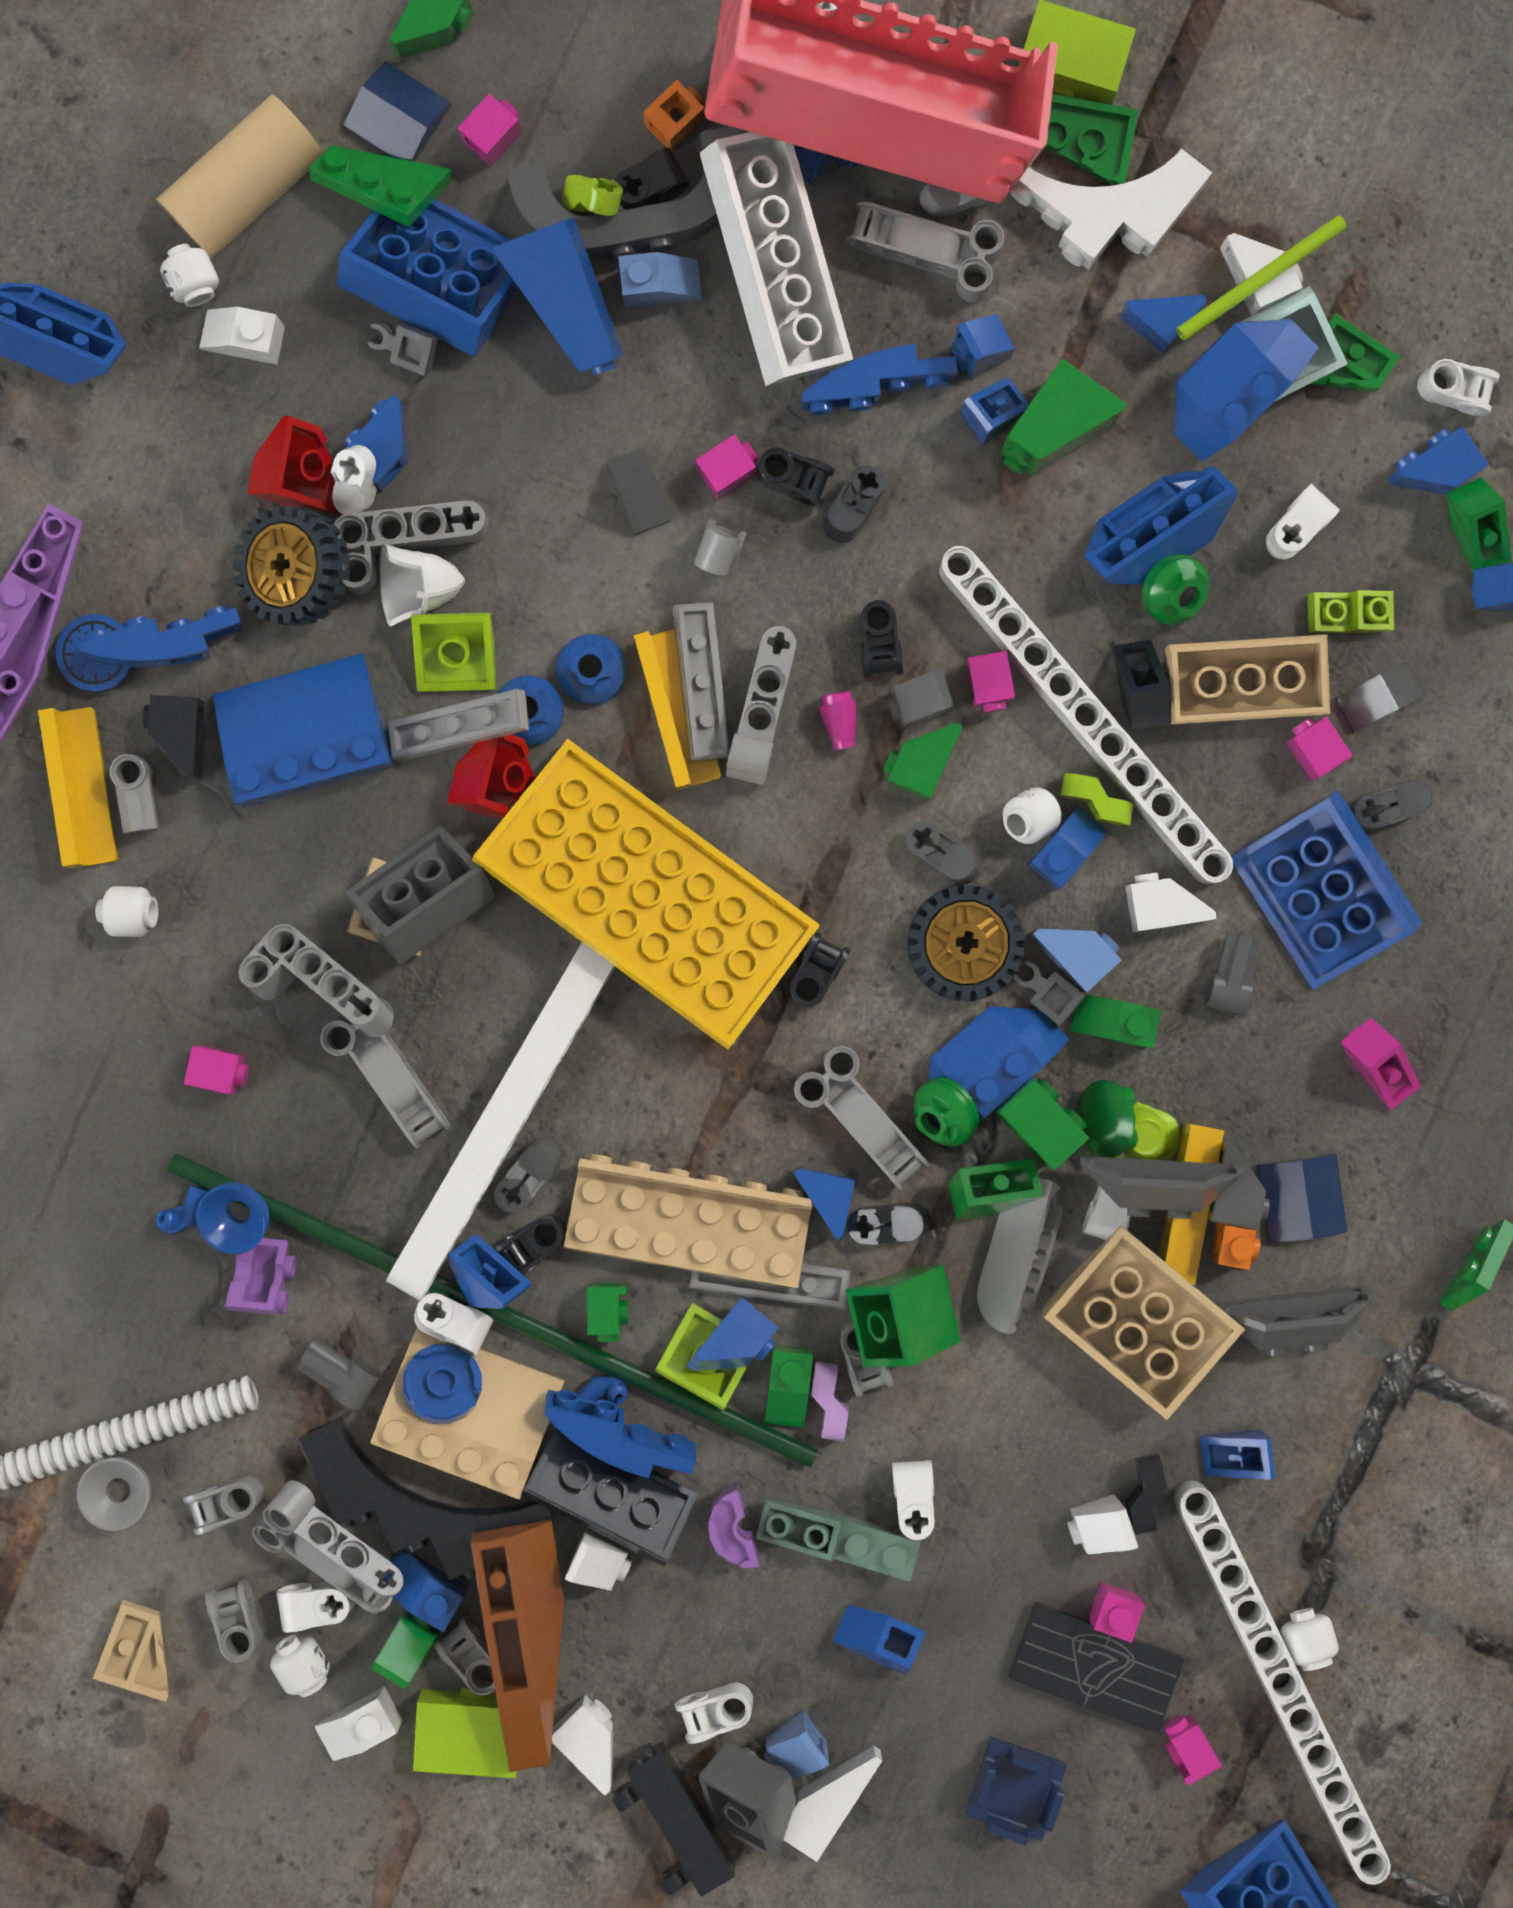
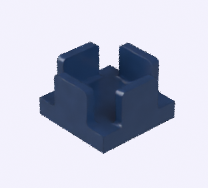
M990 1736L966 1808V1815L985 1822L988 1832L1024 1845H1026L1028 1837L1042 1842L1045 1831L1052 1832L1064 1798L1061 1783L1067 1768L1065 1761Z

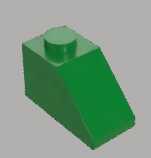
M410 0L389 39L394 55L404 58L454 43L458 33H464L472 20L473 11L471 10L470 0Z
M1482 477L1447 492L1446 499L1450 525L1472 573L1473 569L1512 562L1505 500Z
M953 723L904 742L899 752L892 749L883 768V771L890 773L886 783L929 801L963 726Z
M1084 994L1086 998L1073 1013L1070 1031L1153 1049L1162 1010Z
M1034 1158L962 1168L948 1182L956 1221L996 1215L1043 1197Z
M774 1345L765 1424L804 1428L813 1361L812 1348Z
M405 1610L371 1669L406 1689L434 1642L439 1629Z

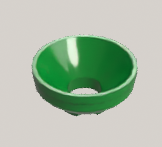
M1174 554L1161 559L1150 570L1143 584L1142 602L1147 614L1154 620L1166 625L1176 626L1191 620L1204 607L1210 590L1208 572L1200 562L1186 554ZM1188 587H1194L1195 595L1193 600L1188 605L1181 607L1179 604L1181 593Z
M935 1077L928 1080L917 1090L913 1102L916 1126L920 1132L924 1133L932 1141L947 1147H956L966 1143L976 1134L979 1126V1114L972 1097L961 1085L948 1078ZM927 1113L933 1114L939 1120L940 1130L932 1124Z

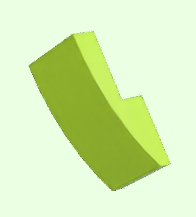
M1393 591L1313 592L1307 595L1308 634L1367 633L1394 630Z

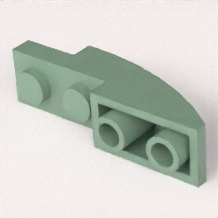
M770 1499L765 1500L756 1539L828 1561L836 1559L909 1582L913 1580L922 1540H911L905 1535L886 1530L887 1527L825 1510Z

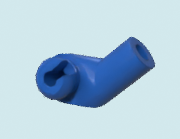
M190 1185L184 1204L169 1210H162L158 1213L156 1217L157 1228L165 1231L167 1234H177L194 1227L197 1224L196 1211L198 1204L208 1190Z
M595 1376L579 1390L577 1395L580 1398L592 1401L607 1400L620 1405L627 1399L628 1391L626 1384L620 1379Z

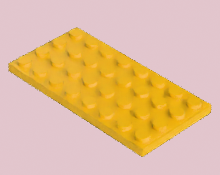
M569 739L564 742L473 855L472 859L473 862L480 865L493 877L728 1050L820 926L816 921Z

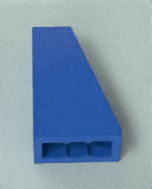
M575 218L563 220L494 246L493 249L497 258L577 370L582 372L591 368L593 375L615 368L613 360L624 354Z

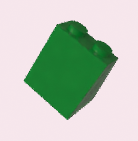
M1061 359L1007 436L1000 455L1005 458L1003 462L1018 474H1023L1025 471L1030 476H1033L1111 430L1126 408L1127 403L1067 361Z
M943 1264L914 1267L845 1289L863 1367L912 1366L961 1342L958 1331V1319L954 1313L949 1292V1280L945 1274Z

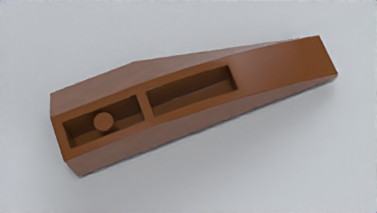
M551 1519L472 1533L471 1546L510 1772L550 1765L564 1605Z

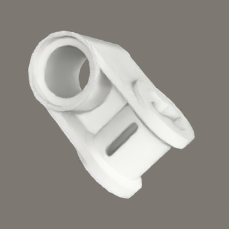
M1442 359L1420 375L1417 381V389L1420 396L1428 402L1451 407L1473 416L1490 415L1492 409L1489 401L1493 385L1498 383L1500 374L1488 368L1471 366L1451 359ZM1434 373H1438L1445 378L1447 382L1446 389H1442L1435 384Z
M1310 484L1288 507L1285 515L1267 534L1265 544L1268 552L1277 559L1285 560L1293 557L1327 526L1340 509L1314 485ZM1287 532L1292 535L1289 544L1284 543L1282 540Z
M1098 1185L1094 1199L1088 1208L1082 1233L1106 1241L1120 1226L1128 1230L1131 1216L1127 1215V1208H1119Z
M437 1293L428 1294L423 1297L418 1303L414 1314L415 1324L421 1332L445 1344L459 1347V1350L464 1351L467 1355L469 1353L472 1357L477 1356L493 1323V1319L485 1313ZM432 1306L438 1307L440 1309L438 1315L441 1318H436L434 1322H429L426 1319L428 1313L425 1310L430 1311Z
M932 1461L892 1463L894 1496L897 1499L900 1529L911 1540L925 1539L933 1531L935 1523ZM915 1510L920 1511L921 1517L927 1518V1520L921 1521L919 1528H913L911 1521H905V1519L912 1517V1511Z
M327 1581L296 1583L276 1590L283 1632H298L312 1627L340 1623L347 1617L349 1611L355 1605L354 1601ZM331 1595H334L335 1601H342L343 1604L340 1608L337 1607L335 1601H329Z
M735 1682L706 1692L693 1693L676 1701L674 1704L675 1709L681 1712L688 1732L685 1735L687 1744L700 1743L718 1734L746 1725L750 1720L753 1706V1695L750 1689L744 1684ZM736 1698L743 1702L745 1708L741 1712L733 1713L726 1709L724 1703L728 1699Z

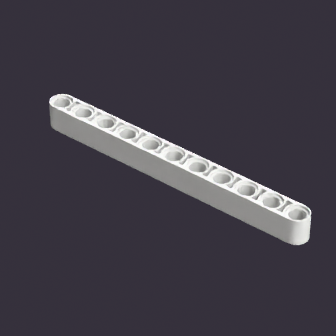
M954 546L944 554L939 567L940 577L997 646L1002 651H1007L1009 660L1126 798L1134 803L1137 811L1193 877L1200 883L1207 885L1219 883L1227 879L1233 869V860L1227 850L974 552L964 546ZM953 558L963 559L968 565V572L961 576L954 575L948 568L949 560ZM978 588L988 589L993 595V603L987 606L979 605L973 597V591ZM1006 617L1014 619L1019 627L1018 633L1013 636L1003 634L999 629V620ZM1035 647L1041 650L1044 655L1043 664L1039 666L1030 665L1024 658L1025 649ZM1053 677H1061L1069 684L1067 695L1058 696L1052 692L1050 680ZM1084 706L1092 710L1094 722L1091 726H1084L1078 723L1075 717L1078 707ZM1103 737H1114L1118 741L1120 750L1117 756H1109L1102 751L1101 740ZM1130 766L1139 767L1144 772L1145 780L1142 786H1134L1127 780L1126 772ZM1155 796L1165 797L1170 803V811L1167 816H1159L1153 811L1152 801ZM1181 826H1188L1195 833V842L1190 847L1184 846L1178 840L1177 833ZM1208 855L1216 857L1220 862L1221 869L1216 877L1209 876L1203 869L1204 859Z
M583 942L386 1282L421 1301L447 1259V1254L454 1247L615 969L613 964Z
M1185 1481L1174 1492L1175 1506L1348 1863L1361 1881L1366 1884H1379L1388 1877L1391 1867L1382 1843L1215 1498L1198 1481ZM1193 1493H1202L1203 1503L1201 1507L1196 1510L1186 1509L1185 1504L1188 1496ZM1210 1529H1219L1221 1532L1219 1541L1211 1546L1204 1545L1203 1536ZM1228 1565H1236L1238 1567L1236 1577L1231 1581H1222L1220 1575L1223 1568ZM1254 1601L1255 1609L1252 1614L1246 1617L1238 1616V1608L1243 1602ZM1263 1637L1272 1638L1270 1649L1262 1653L1255 1651V1646L1259 1639ZM1289 1673L1290 1677L1287 1685L1282 1688L1273 1687V1680L1278 1674ZM1298 1709L1307 1710V1715L1301 1723H1290V1717L1293 1712ZM1316 1745L1324 1746V1752L1318 1759L1312 1760L1307 1758L1308 1752L1312 1747ZM1331 1782H1341V1788L1336 1794H1325V1789ZM1352 1817L1359 1818L1358 1824L1353 1830H1342L1346 1820ZM1370 1853L1376 1854V1858L1370 1866H1360V1862L1365 1855Z

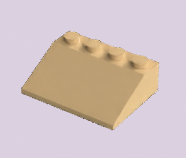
M1122 1226L1065 1280L1041 1308L1043 1316L1047 1321L1166 1420L1170 1418L1245 1331L1239 1323Z
M416 1328L383 1407L370 1444L520 1499L550 1422L544 1414L548 1389L557 1392L562 1390L565 1380L480 1348L477 1356L473 1357L482 1373V1391L475 1408L465 1418L453 1423H431L419 1418L408 1407L403 1396V1374L413 1356L421 1349L434 1344L445 1343Z

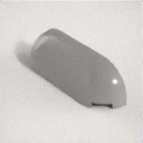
M1039 1178L1043 1191L1042 1198L999 1214L979 1280L977 1301L980 1312L991 1327L1005 1334H1012L1017 1331L1015 1324L1022 1317L1023 1313L1031 1315L1061 1223L1063 1206L1057 1204L1056 1192L1060 1187L1057 1183L1047 1179Z

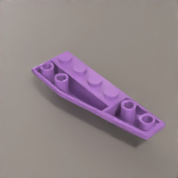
M49 503L0 584V744L40 678L84 527V523L81 520Z

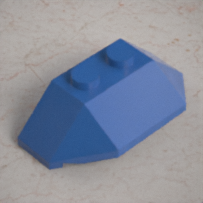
M0 284L1 356L69 385H74L108 373L126 349V341L121 337L116 325L108 314L38 284Z
M1291 318L1235 322L1176 380L1174 434L1201 461H1204L1234 442L1295 382L1319 347Z
M1215 467L1204 468L1203 471H1187L1162 476L1098 520L1091 537L1090 546L1085 552V559L1108 584L1143 585L1150 570L1161 559L1174 554L1190 556L1211 542L1238 496V490Z
M989 1006L930 1057L928 1080L935 1077H944L961 1085L972 1097L980 1122L1040 1071L1069 1041V1038L1053 1020L1040 1010ZM927 1113L929 1118L941 1129L939 1120L933 1114Z

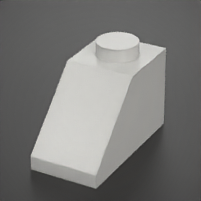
M1235 233L1227 236L1220 247L1237 285L1285 252ZM1297 263L1244 300L1251 316L1302 290L1303 275Z
M242 307L210 309L206 313L199 348L205 351L277 365L285 326L278 316L272 313Z
M1158 873L1134 876L1135 884L1125 886L1132 932L1216 919V913L1212 908L1172 879L1159 880Z
M1115 1494L1070 1508L1073 1521L1067 1522L1071 1538L1074 1545L1082 1544L1087 1554L1128 1551L1138 1548L1126 1509Z
M586 1527L571 1559L565 1579L572 1583L611 1590L616 1580L623 1583L633 1561L627 1558L629 1549Z
M385 1686L318 1722L314 1727L332 1760L335 1761L363 1753L397 1734L403 1719Z
M584 1695L553 1726L552 1743L605 1796L611 1790L613 1780V1722L610 1720L612 1715L602 1702L597 1699L592 1702Z

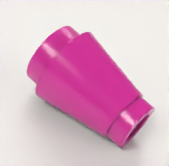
M851 691L820 696L821 706H818V709L832 742L833 750L856 746V700H852Z

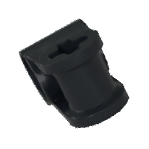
M666 147L655 151L643 161L620 172L616 176L615 181L623 189L618 211L669 201L689 187L690 182L670 148ZM630 189L633 194L638 193V196L633 197L630 193H625V191Z
M779 447L769 448L763 452L757 468L758 480L763 486L815 508L822 507L823 500L821 496L828 478L833 477L835 469L826 463L800 456ZM771 460H778L785 466L786 473L780 477H772L766 472L765 464ZM815 476L816 479L812 489H808L811 478Z
M884 600L871 601L864 607L859 618L863 678H870L873 673L895 671L897 675L903 674L901 643L900 639H898L895 610ZM870 611H883L887 615L888 625L881 630L871 628L867 622V614ZM890 657V659L873 660L875 658Z
M816 931L800 961L801 965L790 983L789 997L797 1007L803 1009L818 1005L824 998L832 981H835L851 949L847 947L841 949L822 939V934ZM817 951L831 957L833 960L819 954ZM802 980L813 981L818 988L817 997L812 1001L800 999L796 993L798 982Z
M545 1214L522 1230L514 1232L493 1249L522 1275H525L564 1242L567 1227L559 1216ZM539 1225H552L557 1232L556 1241L553 1243L543 1242L538 1236Z

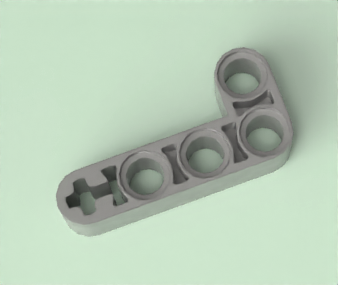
M467 500L342 515L334 523V526H337L341 532L338 538L344 539V534L350 527L358 526L362 528L360 540L352 544L346 543L347 548L341 551V553L350 556V564L343 565L342 570L350 571L356 565H364L367 571L366 576L360 582L354 583L349 580H341V582L349 591L355 594L368 593L377 583L378 573L375 554L380 553L383 543L406 550L475 543L486 537L489 531L488 517L478 503ZM473 514L478 521L473 522V529L467 530L463 523L467 521V515ZM447 516H451V518L454 521V524H452L454 532H450L451 527L447 519ZM428 518H437L441 521L439 530L431 535L422 533L423 522ZM388 523H400L402 526L401 532L396 538L386 539L383 537V529Z
M279 924L269 930L239 967L238 974L241 982L264 1000H272L279 997L297 977L370 1037L384 1035L393 1024L394 1017L391 1009L375 993L289 924ZM294 942V944H293V946L291 947V949H289L288 951L284 952L285 949H286V947H287L290 943ZM321 964L318 971L311 974L312 969L316 965ZM267 972L266 977L262 981L258 982L261 975ZM348 986L346 992L342 996L337 997L339 991L343 987ZM363 1005L372 1011L368 1017L360 1011Z

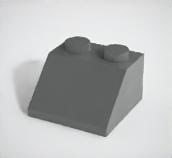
M727 1741L698 1776L712 1826L775 1860L780 1853L796 1803L791 1775L778 1764L771 1765L758 1758L752 1750L746 1747L741 1749Z

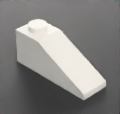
M873 1745L800 1788L795 1794L796 1803L784 1841L817 1862L881 1764V1750Z

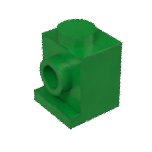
M589 1283L587 1286V1334L597 1335V1341H620L621 1324H628L629 1320L628 1300L621 1301V1295H627L629 1283Z

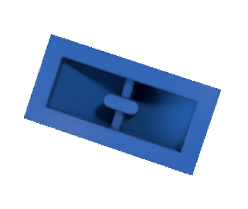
M1205 295L1128 300L1121 311L1123 321L1164 354L1179 337L1176 328L1200 312L1206 303Z
M1006 377L969 396L963 403L960 416L984 445L1021 417L1030 404L1010 378Z
M803 1167L793 1170L794 1175L835 1238H841L845 1231L855 1183L854 1178Z
M477 1234L447 1254V1261L470 1307L503 1309L531 1288L532 1283Z
M1262 1430L1219 1433L1200 1437L1205 1476L1266 1480L1275 1478L1271 1438Z

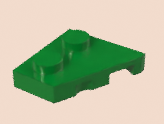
M1335 313L1328 323L1346 359L1347 365L1310 383V385L1375 393L1381 387L1400 356Z
M1504 1219L1492 1227H1484L1479 1232L1474 1241L1475 1247L1440 1298L1439 1304L1452 1312L1490 1290L1513 1240L1512 1223Z

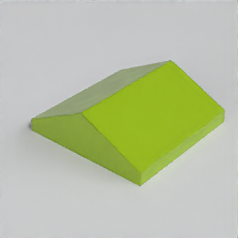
M491 613L412 614L411 622L417 692L496 689L495 641Z
M692 1303L654 1371L724 1410L747 1367L691 1371L686 1367L696 1352L723 1321Z

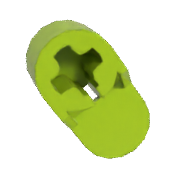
M569 175L565 180L561 202L569 211L585 212L586 210L587 212L592 211L596 214L612 216L618 213L623 189L614 179L599 178L597 180L596 178L591 179L582 175Z
M1064 773L1061 797L1086 802L1097 822L1130 826L1134 803L1108 797L1099 779L1096 777Z

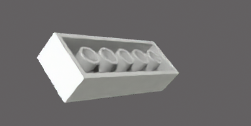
M751 132L715 140L699 154L765 386L832 370L853 360L794 145Z

